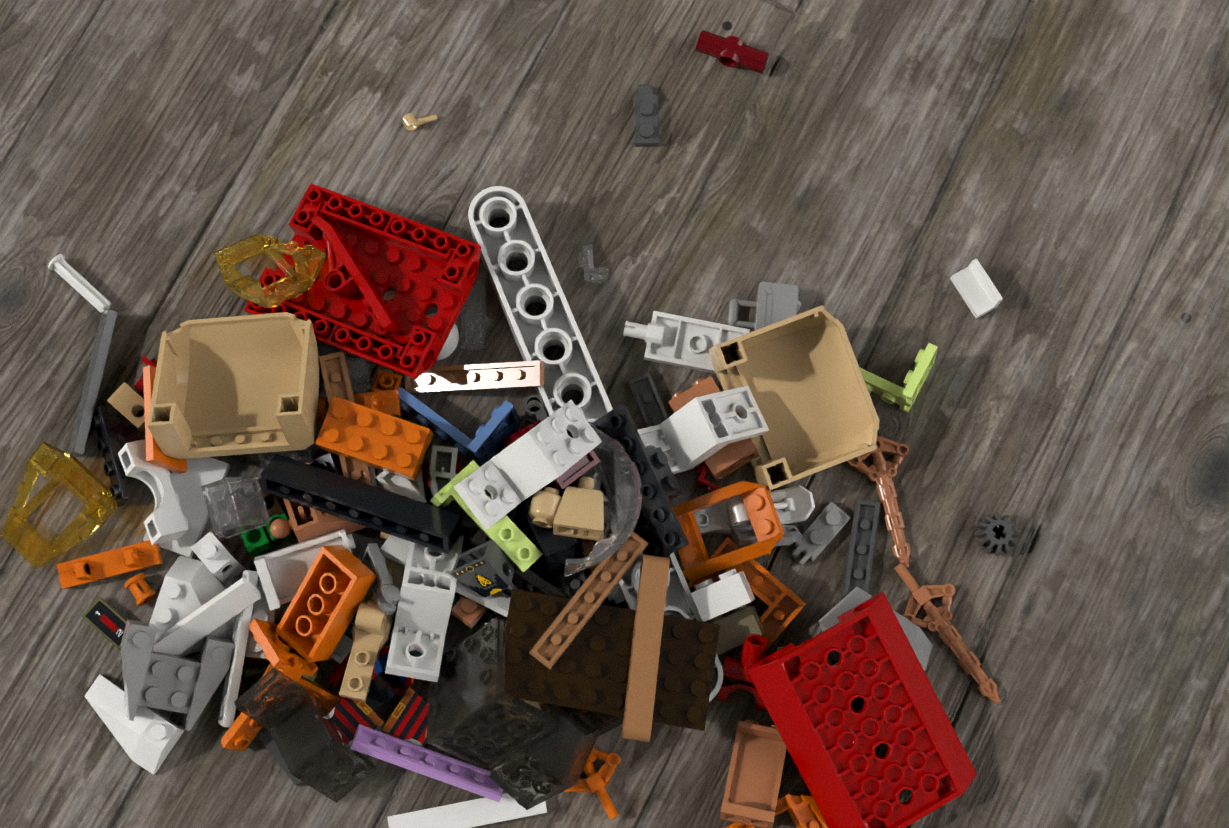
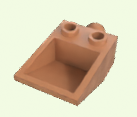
M283 498L290 520L282 518L274 520L270 525V532L275 538L283 539L293 529L298 542L301 543L344 528L346 534H349L366 526Z

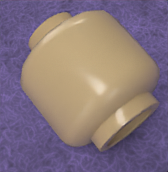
M545 487L544 491L540 490L533 494L528 515L533 519V524L544 528H552L562 496L559 495L560 491L551 487Z

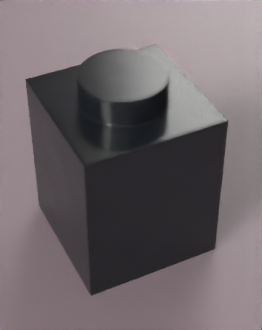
M384 670L371 680L365 703L375 711L406 687V685L398 675L386 674Z

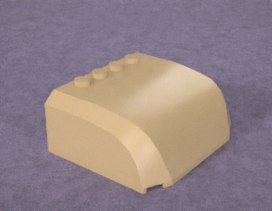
M823 305L708 349L722 391L748 385L769 428V431L765 434L750 438L759 453L757 458L750 461L751 468L758 484L767 485L769 490L877 449V430H879L880 420L845 328L837 318L835 319L824 309Z
M288 312L187 320L180 324V328L172 332H162L147 427L163 455L177 459L305 450L314 444L320 366L317 341L311 320L304 321L298 319L294 314Z

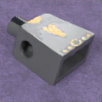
M493 539L458 555L451 572L454 578L482 597L500 592L505 598H510L512 589H517V586L511 582L516 567Z

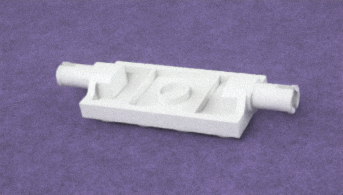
M653 311L652 321L648 325L626 321L623 336L645 340L647 345L644 360L716 374L708 349L750 333V329Z

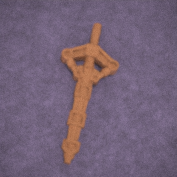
M877 435L876 450L846 461V464L849 468L857 469L859 472L866 474L871 482H876L879 498L885 511L884 518L887 530L891 532L894 546H892L894 556L899 559V563H903L907 568L909 567L911 548L905 540L903 531L905 525L902 513L899 512L896 499L897 494L892 478L896 476L898 466L901 465L903 459L908 455L909 447L906 444H901L882 436L878 437ZM882 453L895 455L892 462L885 461ZM873 455L874 464L867 468V465L862 461Z
M903 563L896 566L894 569L912 592L909 595L902 616L917 626L927 629L928 632L936 631L947 648L949 647L957 657V662L966 674H970L979 685L977 689L982 696L988 697L995 704L999 703L1001 700L997 692L996 683L992 678L988 679L980 667V661L972 651H969L962 641V637L949 621L953 617L950 612V605H952L955 587L950 583L945 585H923L920 587ZM943 597L942 605L944 606L936 608L930 601V599ZM921 606L927 614L923 621L915 617Z

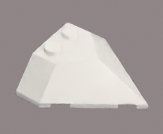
M179 556L165 575L150 620V624L157 628L155 638L226 589L202 561ZM236 615L208 635L232 641ZM203 638L178 656L200 652Z

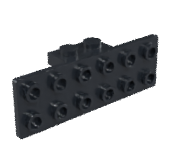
M621 404L590 424L602 440L595 448L632 531L649 543L642 552L643 555L667 557L689 544L669 500L681 495L682 492L679 488L678 480L673 475L668 464V458L661 447L645 448L627 406Z

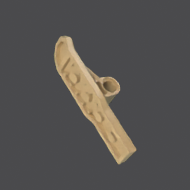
M385 557V565L388 573L392 575L393 585L401 591L405 567ZM371 587L362 603H360L352 629L353 646L339 692L341 697L366 702L379 652L388 641L396 610L390 615L381 612Z

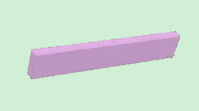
M358 724L350 749L494 801H500L506 777Z

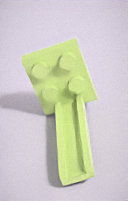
M928 343L925 350L922 348L919 350L915 359L914 371H908L903 382V388L860 368L869 394L873 392L881 396L880 398L886 403H896L900 405V410L909 413L935 363L938 347Z
M473 460L445 485L430 502L435 507L441 504L446 507L455 500L489 538L497 543L516 567L524 573L543 554L507 515L485 530L454 488L455 485L479 468Z

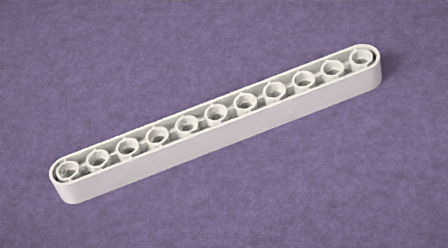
M494 186L482 190L474 197L469 206L468 218L474 243L481 246V260L523 361H544V387H535L537 395L543 399L547 416H550L566 404L562 400L565 392L568 390L580 391L584 398L576 406L588 423L591 424L613 410L526 203L516 191L507 187ZM503 217L509 220V224L502 228H494L489 225L495 218ZM514 260H524L528 264L524 270L518 272L510 271L507 268L508 264ZM534 302L542 303L546 307L545 312L538 316L529 315L525 309ZM550 346H560L565 353L561 359L552 361L544 356V351ZM601 460L582 475V477L587 475L595 480L594 490L600 491V486L603 482L609 480ZM603 495L604 523L609 521L615 534L611 539L613 544H615L620 538L619 533L621 529L630 524L618 497ZM643 553L640 554L619 581L626 598V609L636 610ZM673 553L667 556V558H670L664 615L703 622L676 556ZM717 653L709 703L715 698L723 682V669Z

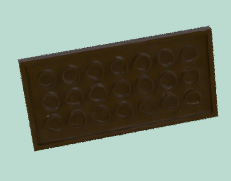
M512 589L493 695L624 717L636 610L601 604L549 670L530 655L529 652L571 599ZM664 615L653 723L705 731L720 625Z

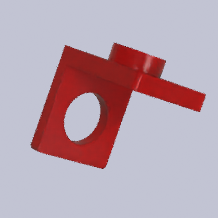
M703 461L697 470L700 476L697 479L696 485L709 492L720 489V487L705 480L710 470L705 461Z

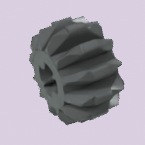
M998 512L994 513L993 517L987 514L983 517L984 522L980 521L977 523L980 531L975 532V537L982 538L977 545L980 547L985 544L987 546L985 553L987 554L992 549L995 556H999L1001 551L1008 554L1011 551L1010 547L1017 545L1016 540L1013 538L1018 537L1019 532L1012 531L1017 525L1016 522H1012L1009 525L1007 523L1009 515H1005L1001 519ZM995 530H998V531H999V537H1000V538H998V539H996V538L994 537V536H995V532H994Z

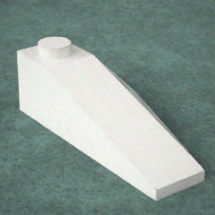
M99 674L85 694V698L131 760L155 775L185 730L151 707L138 705L134 721L129 720L125 710V690Z

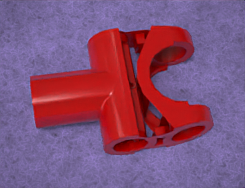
M758 634L747 635L740 659L725 656L722 667L723 682L718 692V701L725 702L726 697H729L730 693L734 690L745 689L754 695L755 710H764L765 706L746 671V668L765 658L768 640ZM734 679H736L735 685L729 686Z

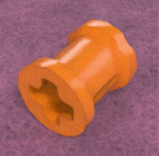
M144 573L133 576L124 584V587L130 589L136 598V605L138 607L148 604L158 595L155 590L152 591L146 582V575Z

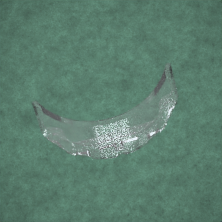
M592 423L589 424L602 440L593 449L600 459V462L594 468L601 477L606 490L608 518L604 530V539L595 543L593 551L588 557L566 559L564 577L598 564L620 549L632 534L642 506V494L640 492L642 484L635 463L631 461L625 452L624 446L617 439H612L597 429V426Z

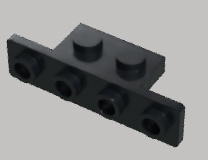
M100 406L93 413L91 424L93 429L97 430L99 438L97 446L99 452L103 453L104 472L110 478L111 497L113 500H116L117 507H120L127 502L129 497L124 478L128 476L124 472L118 452L126 443L139 440L134 425L110 428L105 408Z

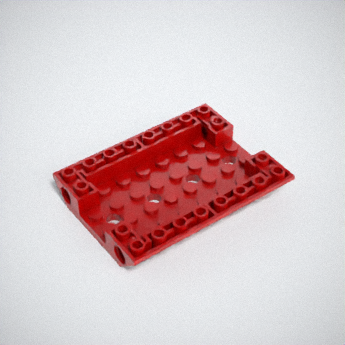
M310 183L289 223L290 228L295 234L275 271L265 268L244 311L251 315L288 312L294 314L298 319L304 321L309 319L312 322L317 341L413 379L418 378L434 366L477 279L481 246ZM315 215L321 217L346 237L383 300L387 291H395L394 298L384 300L401 328L398 333L392 335L387 330L382 331L374 321L376 315L373 311L370 312L364 305L362 299L365 297L360 289L351 296L341 299L325 288L324 278L329 272L327 243L322 236L323 231L311 223V218ZM304 260H312L311 265L309 267L301 268V264ZM342 281L337 284L336 288L341 285ZM438 307V312L435 316H427L429 308Z
M880 592L838 616L839 623L797 647L790 643L746 668L754 687L829 828H905L964 794L977 774L884 592ZM831 651H838V662L833 665L828 664L827 655ZM861 697L863 699L862 708L858 711H853L851 702L853 699ZM881 743L886 744L887 752L885 755L877 757L875 755L876 747ZM909 789L911 792L909 800L900 802V792Z

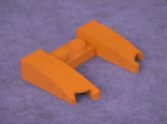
M727 537L710 559L740 548L737 547L731 537ZM755 559L687 584L689 588L694 586L696 591L695 585L711 578L714 583L720 581L719 575L732 569H736L737 573L744 571L752 592L769 606L760 617V621L767 634L764 636L768 640L767 649L807 604Z

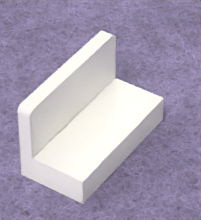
M978 259L972 260L967 268L957 272L950 278L976 319L997 308L1003 299Z

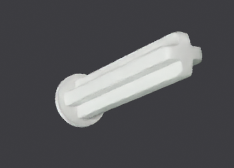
M59 254L50 261L48 268L51 271L55 270L100 313L110 308L111 302L65 261L64 255Z

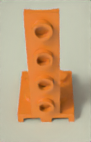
M254 618L248 626L254 635V640L264 651L265 658L270 661L275 669L222 737L221 744L225 749L244 752L301 676L304 674L313 677L318 670L315 662L309 663L275 631L278 624Z

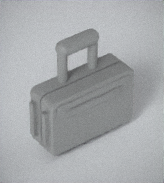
M760 282L756 301L738 299L730 301L728 324L736 327L754 328L755 331L797 315V311L801 307V302L798 300L799 287L791 284ZM739 306L755 307V322L738 321Z

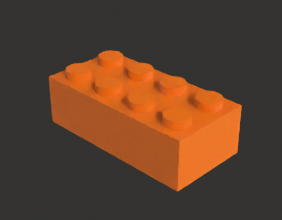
M333 396L315 444L325 451L416 482L433 433L429 428Z
M343 545L322 546L275 631L309 663L329 660L377 575Z

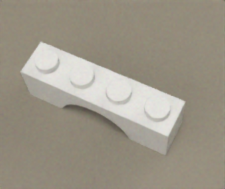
M145 439L126 443L118 452L126 476L137 478L144 482L151 489L155 499L154 511L144 521L151 544L156 545L180 539L189 530L188 519L181 510L179 495L174 491L169 470L146 462Z

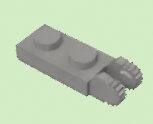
M369 543L361 562L377 575L371 585V590L381 612L390 615L395 612V604L400 601V591L393 585L392 575L388 573L384 554L380 552L378 544Z

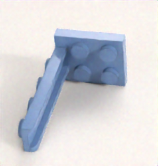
M397 389L402 410L407 413L411 410L417 415L415 418L425 427L431 425L436 429L434 433L444 441H447V439L455 443L453 447L458 448L459 453L464 456L468 453L481 466L492 458L496 453L495 450L501 447L500 441L510 435L521 422L515 407L506 400L502 405H498L493 410L492 418L486 425L483 424L478 428L475 434L476 437L472 440L405 389Z

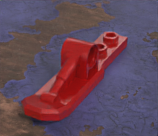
M315 215L311 218V223L323 231L322 236L327 243L329 272L324 278L325 288L341 299L351 296L360 289L365 297L362 299L364 305L370 312L373 311L376 315L374 321L382 331L387 330L392 335L398 333L401 330L400 326L380 296L375 284L346 237L321 217ZM342 281L341 285L336 288L337 284Z

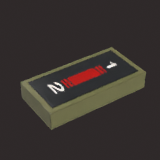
M99 597L82 617L118 650H121V641L127 620Z

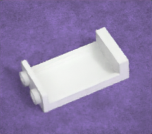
M344 528L255 557L254 563L270 611L280 608L281 604L293 600L322 546L343 545L353 554L352 549H355L356 545L352 533L347 535Z

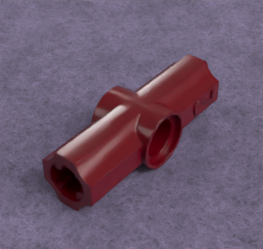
M702 30L695 51L718 58L719 62L727 67L736 68L740 66L760 74L764 71L769 57V53L747 46L738 37L728 36L725 38Z

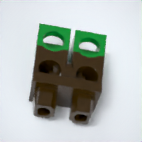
M262 478L251 483L255 494L248 498L242 489H237L229 494L232 504L229 508L247 551L253 557L274 548L272 541L278 546L296 537L293 529L283 539L275 538L271 534L270 525L274 520L279 518L289 520L278 496L263 492ZM263 522H264V524H265V526H266V528H267V531H268L270 537L268 536V534H267V532H266V530H265V527H264V525H263Z

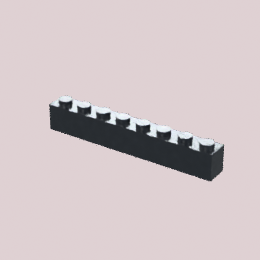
M276 454L261 473L263 492L449 554L462 534V515L289 457Z

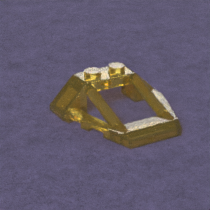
M259 234L252 235L213 252L227 289L239 297L265 308L277 307L281 302L289 298L302 295V292L309 290L326 259V253L313 245L306 244L302 248L298 247L297 243L293 241L283 244L278 242V238ZM277 251L292 255L295 269ZM264 252L287 277L262 288L258 280L250 275L244 276L234 265Z
M42 442L26 463L24 479L22 482H19L17 488L18 495L14 506L10 507L1 536L34 568H39L85 540L103 526L116 509L111 491L76 457L46 442ZM39 473L45 478L53 477L25 505ZM63 483L85 506L80 511L81 513L50 544L26 519ZM88 519L90 520V522L78 530Z

